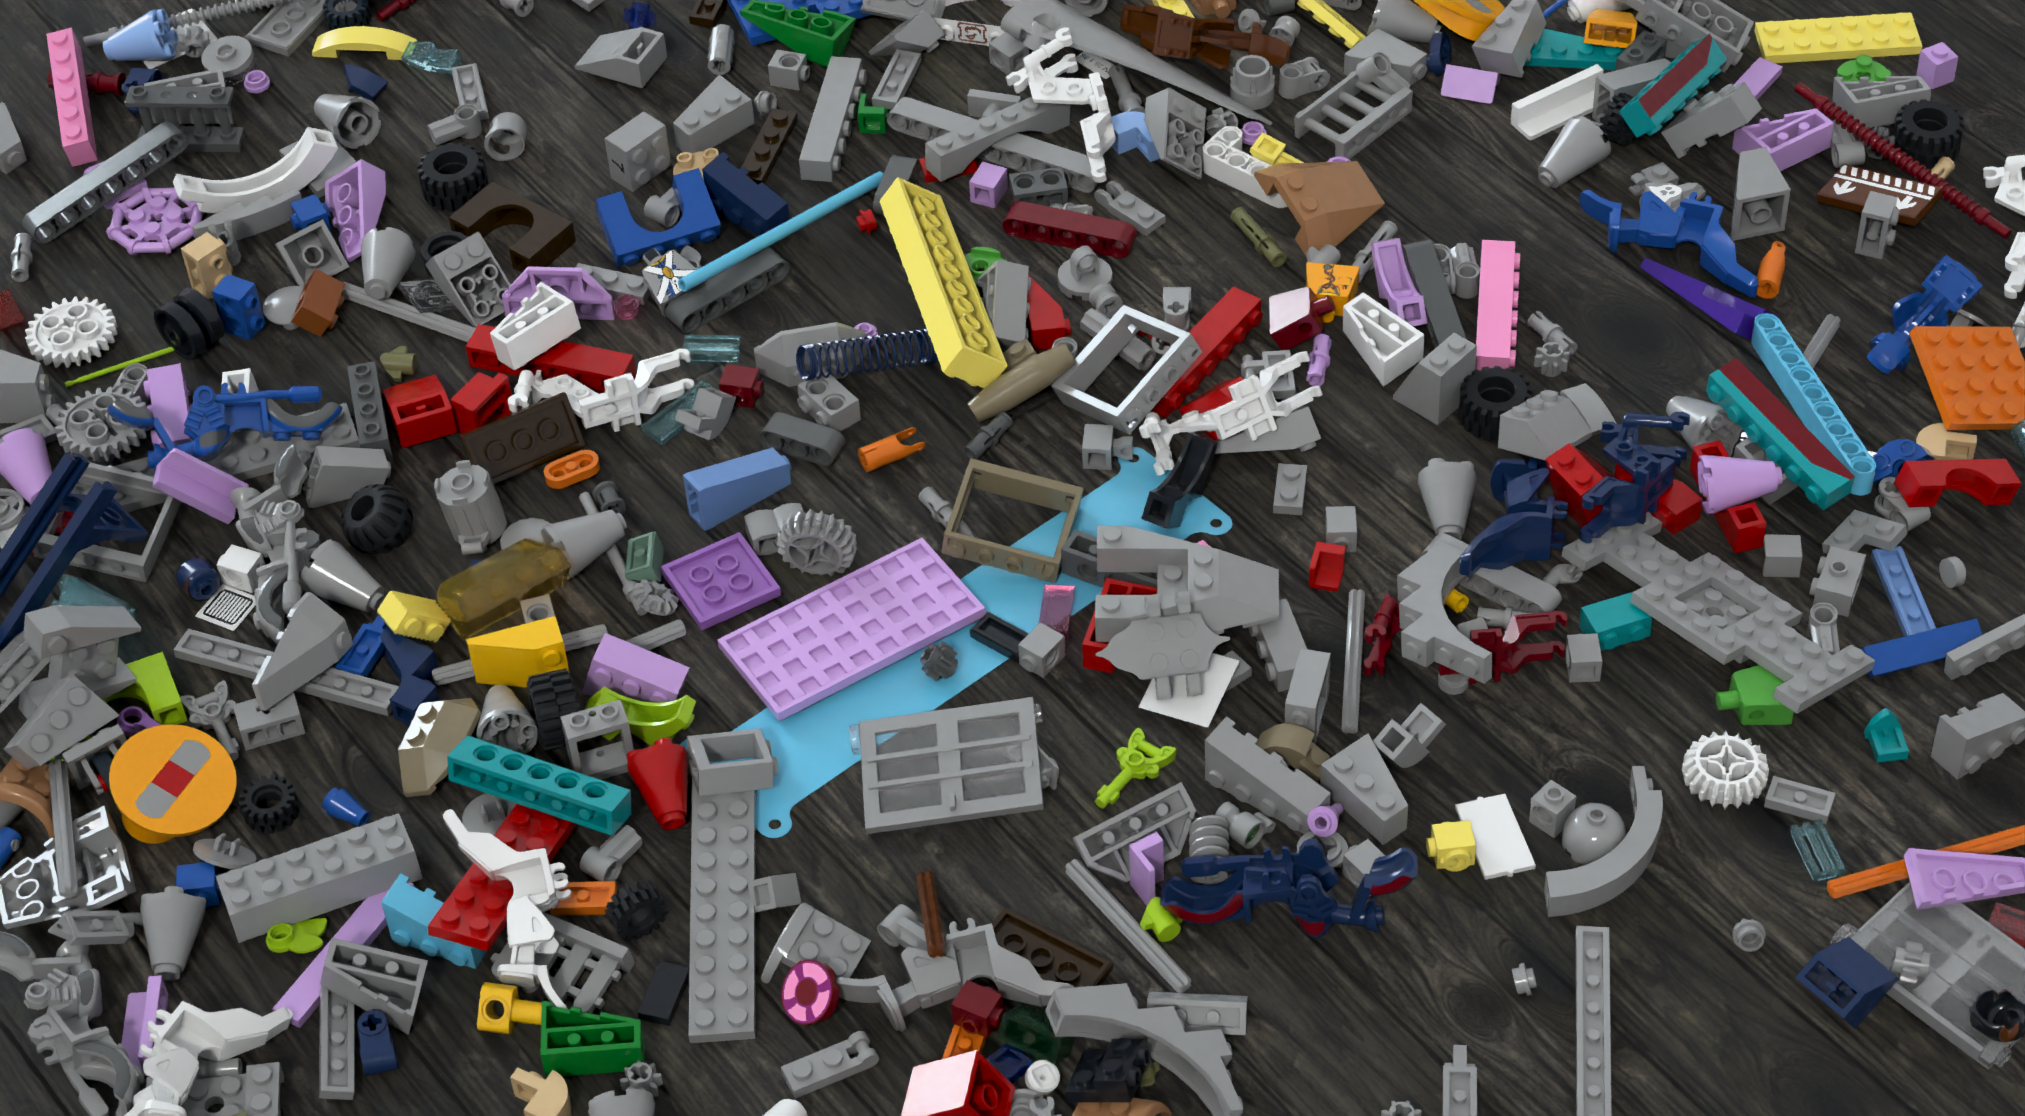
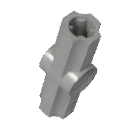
M1091 308L1085 312L1084 317L1080 321V328L1094 338L1110 318L1100 311ZM1136 334L1117 354L1137 369H1142L1143 371L1149 369L1156 359L1155 350L1138 339Z

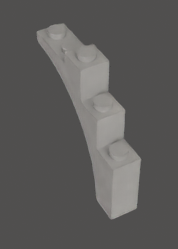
M1440 542L1397 575L1398 600L1401 601L1399 603L1400 628L1403 629L1401 631L1402 657L1426 668L1433 662H1436L1485 684L1492 678V653L1474 644L1461 634L1448 619L1444 609L1445 601L1453 588L1466 577V575L1459 573L1460 555L1464 551Z
M1127 983L1053 990L1045 1011L1055 1037H1086L1109 1042L1112 1039L1119 1038L1143 1039L1145 1047L1150 1049L1151 1058L1175 1073L1195 1091L1210 1110L1212 1116L1242 1115V1099L1240 1096H1237L1232 1084L1231 1074L1226 1069L1232 1059V1048L1229 1042H1226L1221 1029L1185 1032L1184 1023L1179 1019L1174 1006L1138 1009L1137 1000L1132 996Z

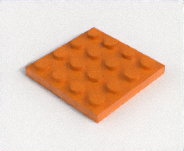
M1913 327L1909 335L1946 430H2025V361L2011 327Z

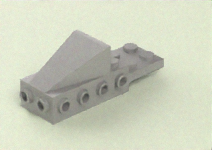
M1620 0L1638 11L1635 17L1637 21L1651 28L1653 34L1667 39L1665 57L1676 58L1690 44L1710 33L1727 58L1720 66L1721 72L1725 73L1730 65L1735 67L1743 55L1741 51L1746 47L1751 38L1748 34L1754 21L1719 0Z

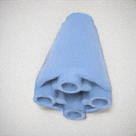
M163 8L151 10L109 36L108 40L103 41V50L108 60L148 61L169 60L175 57V45H179L178 34L175 30H171L167 12Z

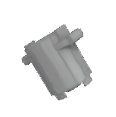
M470 460L456 462L457 467L450 469L442 477L435 479L434 489L437 500L454 540L461 545L462 554L484 553V551H487L486 545L492 544L505 531L508 524L506 514L488 471L479 465H471Z

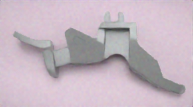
M972 918L967 919L969 926L966 930L962 931L957 930L955 921L950 923V934H947L945 939L946 953L943 957L936 956L931 958L926 950L907 947L901 953V957L911 980L903 986L891 990L884 975L869 979L845 977L835 979L836 985H839L840 998L853 1002L880 1003L894 1029L900 1032L907 1030L903 1017L920 1007L924 1009L955 998L967 980L972 981L978 977H987L993 980L998 992L1002 994V998L1040 1007L1048 1005L1054 989L1074 988V986L1068 983L1042 980L1028 959L998 945L992 923L976 927L975 921Z

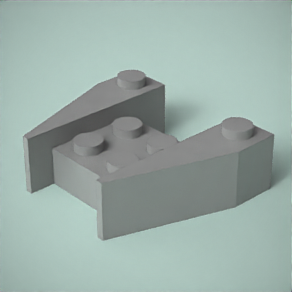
M53 605L25 613L24 639L40 659L50 657L48 677L30 682L19 693L18 709L28 719L60 679L72 675L76 676L102 700L135 683L137 678L119 657L117 658L119 637L140 632V625L124 606Z

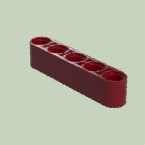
M1016 201L1011 205L1002 223L1003 230L1013 237L1071 249L1089 246L1096 254L1116 258L1126 257L1137 237L1135 227L1124 221L1023 201Z

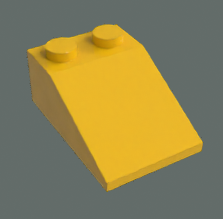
M555 616L466 639L476 683L527 688L529 676L565 668L569 672L564 642Z

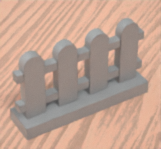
M542 912L555 929L554 938L559 943V949L553 955L535 954V965H547L549 971L557 957L565 959L554 978L550 976V983L555 993L562 1002L567 999L568 995L575 998L573 1007L581 1008L582 1012L592 1014L595 1008L602 1009L605 1004L604 999H602L605 991L612 980L618 982L622 976L618 970L630 973L635 964L629 948ZM508 942L500 954L494 952L490 958L492 963H494L492 973L498 981L500 980L497 976V968L502 964H510L512 948H509ZM585 968L592 971L582 989L574 987ZM536 984L535 987H521V989L526 993H533L541 984Z

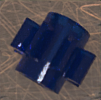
M633 2L629 9H624L623 21L629 24L628 29L639 27L648 29L650 25L655 26L656 13L650 11L651 6L649 4Z

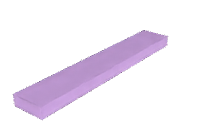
M388 891L366 898L333 938L370 946L387 925L381 901ZM331 940L272 1008V1011L283 1006L290 1009L293 1013L290 1024L301 1028L320 1005V981Z

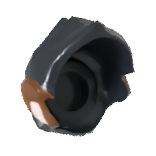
M1993 989L1982 992L1976 997L1973 1006L1969 1009V1021L1973 1028L1989 1039L2004 1043L2018 1040L2025 1035V1004L2017 1000L2007 989L1996 993Z

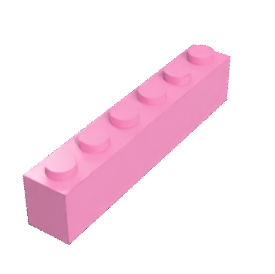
M72 27L48 33L46 35L62 147L72 167L98 161L81 47Z
M1482 240L1475 370L1481 371L1482 367L1487 366L1489 368L1501 366L1502 369L1515 367L1516 350H1510V347H1516L1517 330H1511V327L1517 328L1518 311L1512 310V308H1518L1519 291H1513V289L1519 288L1520 273L1514 272V269L1519 270L1520 253H1515V241Z

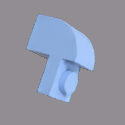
M1128 111L1112 116L1111 120L1116 137L1112 147L1118 154L1137 147L1150 162L1160 159L1144 121L1145 113Z

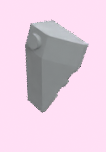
M1303 405L1294 409L1287 417L1274 416L1277 430L1273 432L1268 431L1258 436V439L1254 441L1248 440L1245 430L1224 440H1216L1218 445L1215 454L1291 450L1296 448L1303 452L1317 446L1315 441L1321 439L1309 406Z

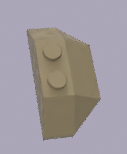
M472 698L420 703L398 749L403 794L406 797L431 795L437 788L435 785L448 775L447 756L467 735H472L481 716V711Z

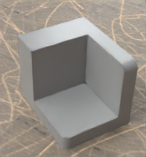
M1764 535L1765 558L1763 576L1799 577L1803 558L1800 535Z
M796 873L773 875L747 882L750 900L754 904L755 913L801 904Z

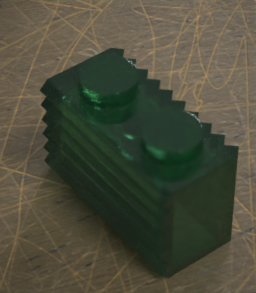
M1023 1002L1003 1014L996 1037L997 1040L1042 1060H1047L1053 1065H1056L1059 1061L1061 1062L1067 1056L1069 1057L1075 1037H1055L1047 1014L1042 1013L1041 1010L1037 1011L1035 1007L1031 1009L1030 1005L1025 1006Z

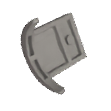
M805 902L801 903L776 942L761 975V981L769 983L780 962L792 968L798 962L808 959L827 963L834 970L837 976L834 977L835 979L838 977L850 978L871 940L814 909L813 906Z

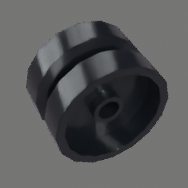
M192 288L184 289L173 297L172 302L168 301L154 311L153 318L160 335L178 355L185 359L192 360L205 350L206 345L211 346L224 336L225 329L218 312L201 293Z

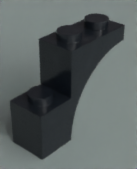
M1193 432L1188 433L1184 447L1173 469L1156 489L1149 492L1141 519L1166 529L1180 527L1188 500L1202 497L1218 441Z

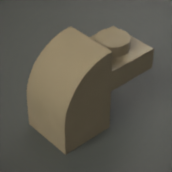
M1277 724L1262 732L1257 742V746L1271 755L1275 751L1283 757L1288 767L1298 768L1315 782L1321 779V764L1330 758L1326 752L1312 742L1315 733L1295 724Z

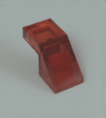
M10 290L0 291V329L24 321V317Z

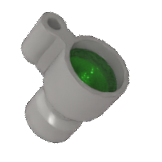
M1229 801L1223 803L1215 813L1216 816H1221L1228 821L1230 837L1246 849L1257 845L1263 835L1271 833L1276 826L1274 821L1261 812H1256L1254 815L1249 812L1240 813L1239 808Z

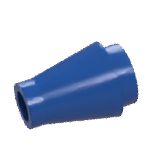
M334 787L327 793L322 803V808L326 810L327 815L349 822L357 827L365 825L370 818L371 813L345 788L339 789Z

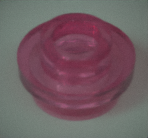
M627 294L617 297L613 301L614 313L623 320L634 318L640 308L638 298Z

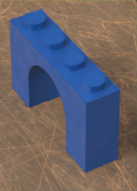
M699 168L673 176L672 188L682 211V218L673 228L666 231L653 232L640 227L633 220L622 191L596 199L595 210L617 267L621 265L632 266L643 259V255L652 248H655L662 256L667 251L674 249L680 251L687 245L691 246V244L700 241L707 243L720 236L721 224Z

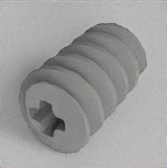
M1216 815L1203 816L1193 821L1189 827V856L1214 854L1218 858L1229 857L1228 821ZM1219 871L1216 875L1193 877L1191 879L1197 885L1208 886L1223 882L1229 875L1228 871Z

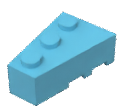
M400 873L381 901L392 941L402 947L409 946L421 950L428 956H438L450 960L458 966L465 965L477 969L487 951L428 935V924L444 903L434 898L436 895L435 891L427 888L423 892L407 883L409 877Z

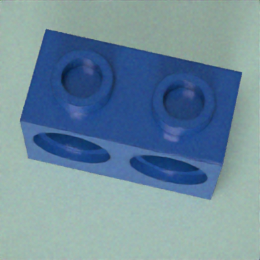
M227 274L212 291L217 312L223 322L226 333L251 340L266 323L256 285L253 282Z

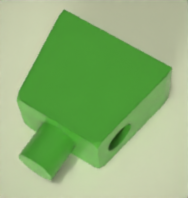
M1760 665L1734 672L1731 676L1729 691L1716 693L1718 710L1735 709L1739 721L1743 725L1792 724L1794 713L1773 698L1775 688L1783 684L1784 681Z

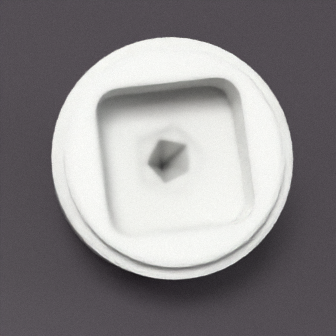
M1047 1060L1035 1061L1025 1073V1083L1028 1089L1042 1095L1050 1094L1060 1081L1059 1070L1052 1062Z

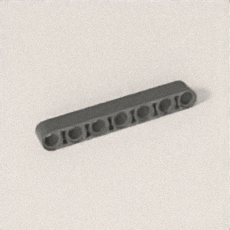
M165 121L27 213L22 220L23 229L39 244L51 242L182 153L188 146V137L173 122Z

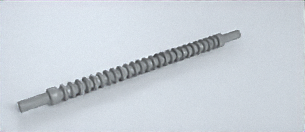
M235 0V3L228 1L227 5L222 2L221 6L214 4L213 8L207 6L205 10L200 7L199 11L193 9L191 13L185 11V14H181L179 12L178 16L171 14V17L168 18L170 28L174 27V29H177L179 25L184 28L185 24L191 26L192 22L199 24V21H203L205 23L206 19L213 21L214 17L219 20L220 16L227 18L228 14L234 16L236 12L241 15L242 11L248 13L249 9L256 11V8L262 10L263 6L270 8L271 4L276 7L277 3L284 5L285 1L291 3V0H242L240 2ZM121 25L120 29L112 27L107 32L83 37L85 46L103 43V41L108 40L109 36L121 30L124 26Z

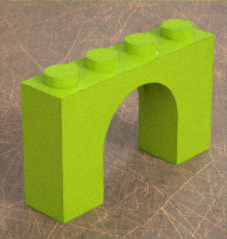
M163 652L125 664L137 678L136 682L103 700L107 703L122 697L140 699L149 706L154 720L161 725H178L188 721ZM93 733L86 736L79 742H85L90 738L94 737Z

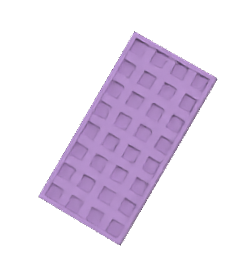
M920 538L717 640L720 650L776 719L781 721L981 619L986 612L985 607L930 545L923 538Z

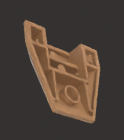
M1358 161L1275 164L1254 173L1256 180L1267 196L1279 192L1301 226L1295 240L1305 256L1311 246L1315 247L1318 251L1326 244L1333 245L1334 247L1339 246L1385 204Z

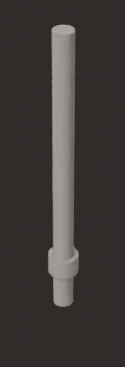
M581 493L579 499L587 515L599 513L590 493ZM616 544L606 550V553L623 584L622 591L626 599L632 602L637 614L640 616L645 615L647 611L643 610L632 597V590L638 582L626 579V564Z

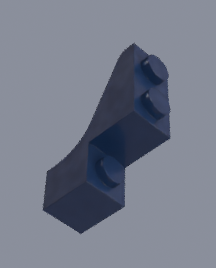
M385 629L380 636L381 642L386 648L384 652L385 657L401 682L399 688L389 700L394 719L410 726L420 703L439 701L437 688L429 681L433 677L432 670L438 668L435 653L425 644L420 645L406 636H399V634H394L392 631Z

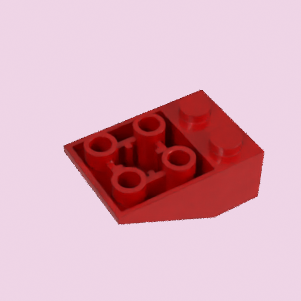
M436 374L381 390L402 448L457 433L452 407L445 389Z

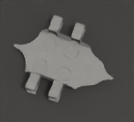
M1189 590L1175 592L1178 614L1161 616L1158 594L1144 596L1147 618L1132 620L1131 624L1125 630L1116 634L1108 646L1102 651L1097 652L1096 656L1106 658L1118 669L1131 672L1140 680L1155 678L1157 700L1171 699L1169 677L1186 675L1187 696L1202 695L1199 673L1208 671V662L1213 650L1222 642L1229 641L1230 637L1219 636L1213 633L1204 623L1200 611L1191 612Z

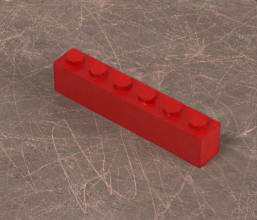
M1233 286L1189 331L1202 350V353L1153 407L1152 412L1167 418L1174 410L1179 409L1183 400L1190 393L1196 391L1206 376L1209 377L1222 360L1227 359L1231 350L1238 343L1240 344L1244 341L1246 335L1253 327H1257L1263 317L1260 298Z
M478 324L465 346L470 367L514 376H520L522 370H530L535 376L536 370H541L543 380L567 374L597 393L605 392L604 380L631 373L635 379L637 374L634 355L566 341H560L549 348L548 351L527 362L524 366L513 370L497 358L490 335L496 327Z

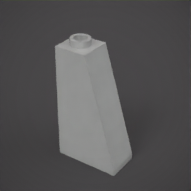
M1663 58L1598 75L1595 82L1592 118L1598 123L1603 124L1600 122V118L1605 115L1602 113L1603 109L1607 110L1608 106L1606 104L1608 101L1613 102V96H1618V93L1636 96L1671 62Z

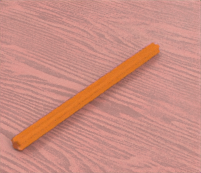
M2025 825L1937 850L1990 855L2025 845ZM1905 859L1829 880L1827 882V891L1831 898L1836 899L1909 878Z

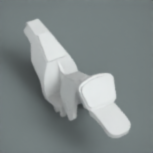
M451 809L446 810L443 818L445 824L457 840L459 849L491 880L508 879L513 885L514 893L507 906V940L509 948H512L510 964H502L497 968L499 980L505 985L518 987H535L536 984H541L549 1002H552V1006L568 1009L551 986L547 965H535V954L553 955L559 949V943L554 938L555 929L542 912L548 911L550 908L554 909L559 905V900L567 899L571 896L570 889L559 891L566 888L569 884L567 874H554L556 871L565 870V865L560 862L550 864L545 848L518 852L490 833L468 832L456 813Z
M184 1001L180 1003L172 1014L162 1009L157 1010L155 1016L162 1019L164 1024L156 1025L153 1021H148L147 1030L151 1032L149 1041L155 1042L154 1046L149 1048L142 1044L140 1047V1053L148 1058L144 1060L143 1071L146 1075L153 1078L150 1086L134 1095V1107L124 1116H187L186 1110L181 1107V1104L186 1101L199 1070L198 1056L222 1062L265 1045L268 1040L288 1029L293 1016L292 1011L283 1006L263 1017L243 1008L205 1012Z

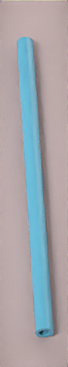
M881 171L876 172L678 280L679 288L684 292L690 290L879 186L883 173Z

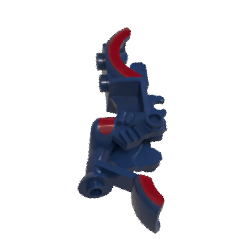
M1315 839L1305 840L1297 853H1291L1289 847L1283 846V854L1272 855L1271 849L1266 848L1264 855H1240L1218 858L1211 854L1186 857L1182 861L1181 868L1183 875L1187 878L1216 875L1219 871H1234L1223 882L1208 886L1197 885L1181 877L1173 876L1162 886L1160 905L1175 917L1188 921V924L1209 925L1225 920L1235 921L1244 918L1246 923L1252 922L1254 907L1265 902L1276 901L1289 905L1292 915L1302 930L1312 938L1318 939L1324 936L1329 931L1332 923L1365 926L1368 930L1379 933L1380 925H1385L1383 905H1377L1376 898L1367 902L1369 895L1384 896L1408 886L1417 877L1418 857L1413 850L1403 847L1390 855L1376 858L1372 864L1370 874L1365 873L1351 904L1337 903L1333 896L1328 893L1339 882V874L1335 872L1333 866H1330L1328 858L1324 855L1322 845Z

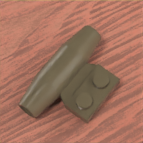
M1026 338L1021 342L1013 344L1008 350L1003 352L1008 365L1006 369L967 404L978 422H982L996 416L999 412L1013 409L1044 390L1070 369L1076 361L1065 343L1037 354Z

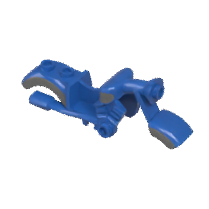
M240 382L238 384V392L231 394L227 389L228 383H223L221 385V394H215L211 387L203 385L194 391V401L184 423V434L193 440L179 445H174L159 419H153L147 408L132 406L125 401L116 400L107 408V413L113 419L128 427L138 429L154 428L165 446L161 448L160 445L154 444V451H148V468H154L155 475L156 466L173 448H177L203 462H209L220 454L227 444L230 434L240 429L256 430L262 433L263 438L273 437L274 441H289L291 437H303V440L306 441L319 440L322 432L337 420L343 408L335 402H329L312 415L295 416L285 412L273 401L289 399L292 403H317L322 399V389L319 386H292L289 390H267L246 393L244 383Z

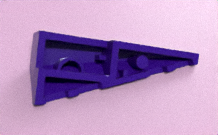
M1644 258L1640 266L1641 269L1726 328L1748 340H1752L1754 320L1757 315L1769 313L1779 317L1763 308L1648 258Z

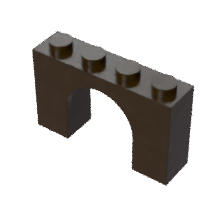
M493 181L449 217L451 231L461 232L468 237L479 232L482 238H485L493 230L511 224L529 227L530 231L509 248L512 267L521 273L528 266H549L576 242L573 222L568 218L562 217L548 208L530 201L527 197H522L510 191L507 187H503Z

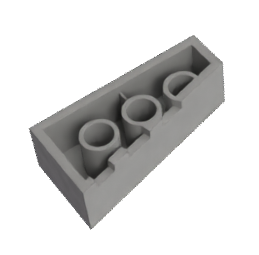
M1226 716L1205 739V780L1215 788H1221L1234 795L1239 801L1254 806L1266 816L1274 817L1285 823L1294 831H1299L1303 834L1311 831L1307 823L1308 814L1315 807L1330 806L1331 793L1298 768L1291 771L1283 757L1275 751L1270 755L1256 745L1258 742L1257 738L1249 732L1245 736L1233 728L1235 722Z

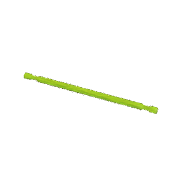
M168 347L79 377L76 380L65 382L66 388L73 384L126 368L131 364L141 363L174 352V349Z

